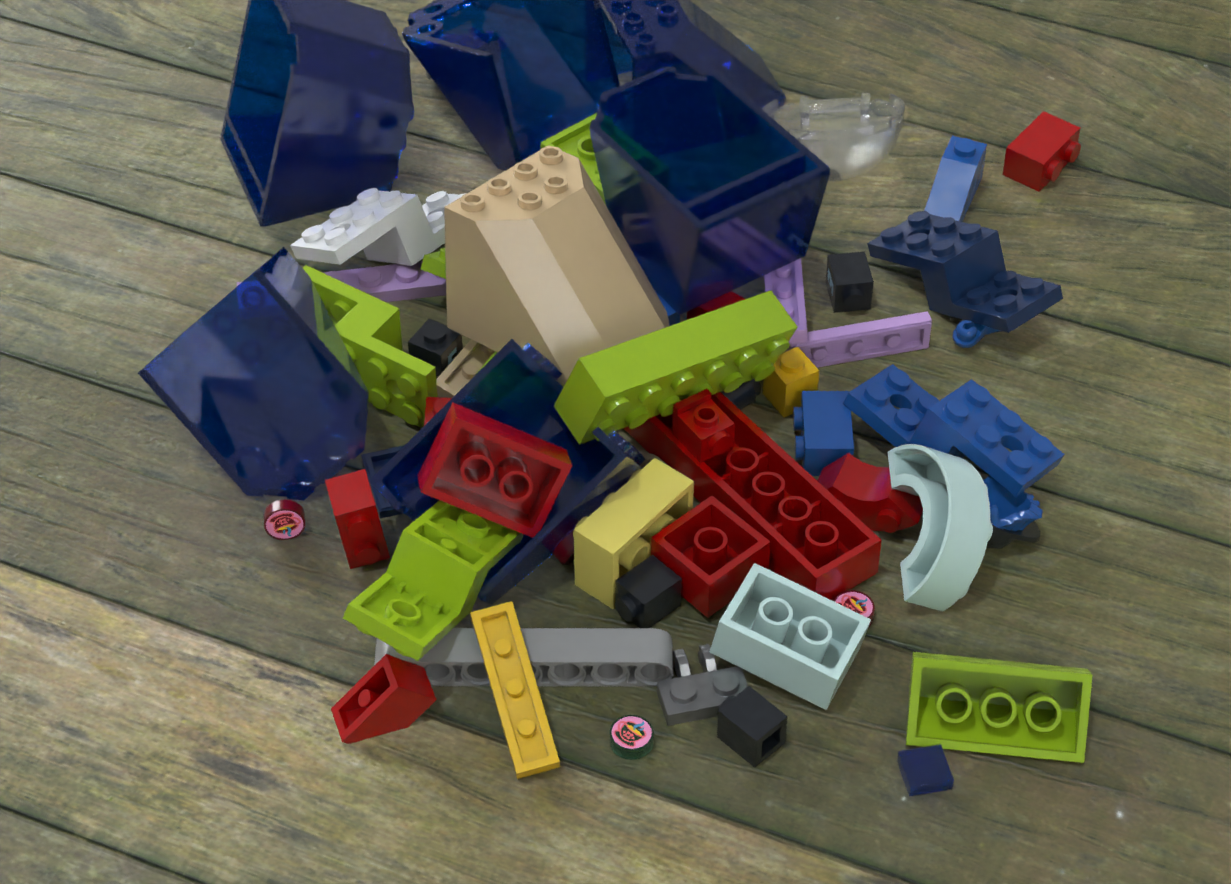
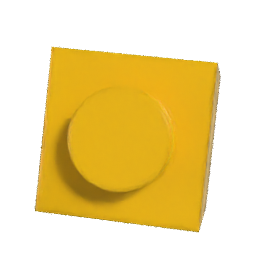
M799 347L781 354L774 364L775 370L763 381L764 396L784 418L793 414V407H801L802 391H818L819 369Z

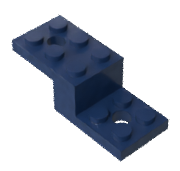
M919 211L909 215L908 220L896 227L883 230L879 237L867 243L870 257L921 271L929 310L962 320H970L976 324L1009 333L1063 299L1061 286L1058 284L1043 281L1041 278L1019 275L1014 271H1006L998 231L981 227L979 224L956 221L952 217L944 218L929 214L927 211Z

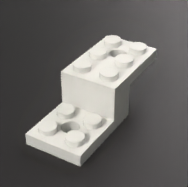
M377 188L367 189L358 194L357 201L351 205L338 208L330 213V219L321 225L312 226L303 231L302 238L290 246L297 259L341 265L363 249L367 260L413 266L423 259L424 255L430 254L445 243L444 207L464 194H447L446 191L436 192L427 197L426 203L421 205L416 194L400 193L398 190L387 192L378 191Z

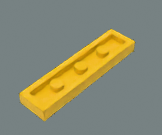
M510 601L470 612L517 779L559 768L560 760L513 602Z

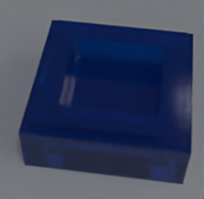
M941 744L898 751L897 763L909 796L953 788L954 779Z

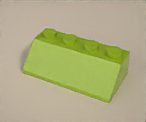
M913 652L908 697L906 745L1084 763L1093 674L1085 668Z

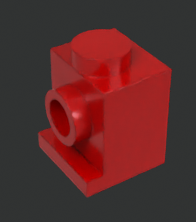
M708 389L673 404L672 433L700 463L715 455H721L729 448L734 447L735 423L711 399L712 393Z

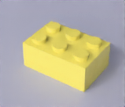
M656 458L650 461L643 469H637L626 484L617 492L610 493L599 508L590 516L583 517L575 526L573 531L575 585L611 609H614L615 580L651 556V537L693 509L694 481Z

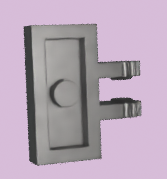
M704 644L698 648V659L704 673L690 675L689 662L684 650H673V662L678 678L657 681V695L667 726L717 717L718 709L724 700L730 696H737L748 687L742 668L736 666L717 670L714 654L710 653L711 647L709 644Z

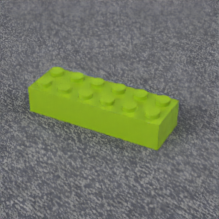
M770 290L579 358L554 407L579 445L593 439L602 441L622 428L629 427L634 429L654 416L661 414L662 417L671 415L673 413V404L702 390L708 389L712 395L721 391L729 393L737 389L744 382L752 379L761 381L767 378L775 370L774 364L779 356L789 348V340L798 326Z

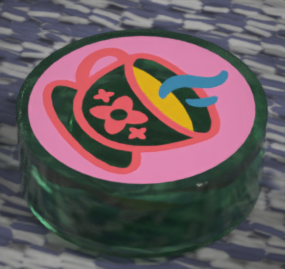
M625 715L615 720L610 727V747L617 756L628 760H635L646 756L652 750L654 730L647 719L638 715Z

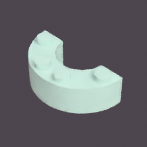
M901 445L888 451L891 488L919 496L923 506V525L919 539L911 553L900 563L904 601L945 611L958 599L963 598L967 594L969 586L983 560L987 542L992 536L993 526L990 522L988 488L976 468L960 457L922 445Z

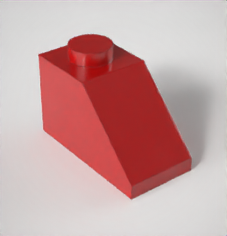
M385 654L331 708L342 742L351 744L408 728L437 699L424 667Z

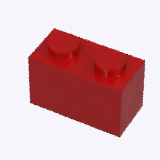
M1043 111L1006 147L1002 175L1040 192L1050 181L1054 182L1058 178L1061 170L1068 163H1073L1078 157L1081 149V144L1078 143L1081 127Z
M366 469L325 480L350 569L389 559V551Z

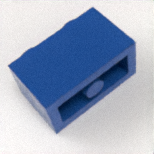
M802 391L801 407H793V431L801 432V436H795V460H802L803 468L812 476H820L824 467L847 453L854 454L851 410L843 404L850 391Z

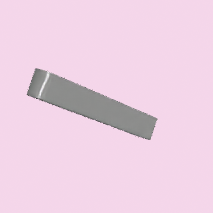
M453 628L419 661L397 653L392 646L378 638L376 639L374 665L385 654L424 667L431 686H490L474 628ZM520 628L537 686L654 687L657 686V681L668 680L673 677V640L668 632L661 629Z

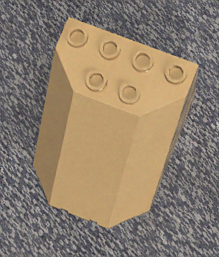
M548 145L444 207L447 328L565 385L579 358L670 326L666 309L579 158L563 152L558 147Z

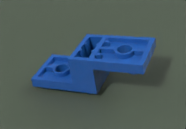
M892 364L851 390L843 402L846 407L893 446L917 444L960 458L967 456L1015 497L1058 466L1065 455L1049 439L1041 436L1026 424L1017 413L1005 407L986 388L978 385L972 379L939 401L935 396L930 395L915 383L907 373Z

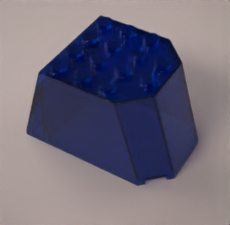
M248 0L220 140L260 227L351 205L357 201V195L367 189L377 188L378 191L391 192L393 181L397 179L399 174L398 162L400 154L406 147L408 123L414 117V104L410 74V53L401 41L396 27H393L386 12L346 0Z
M663 67L601 94L596 118L590 124V135L606 207L654 290L679 315L806 256L829 180L830 167L718 71L706 70L705 76L676 74V67Z

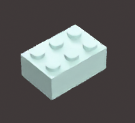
M754 563L718 623L710 653L827 710L860 650L871 619Z

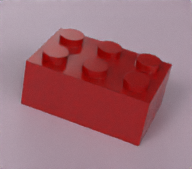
M452 402L420 469L418 481L420 491L423 494L537 539L571 470L572 463L566 449Z

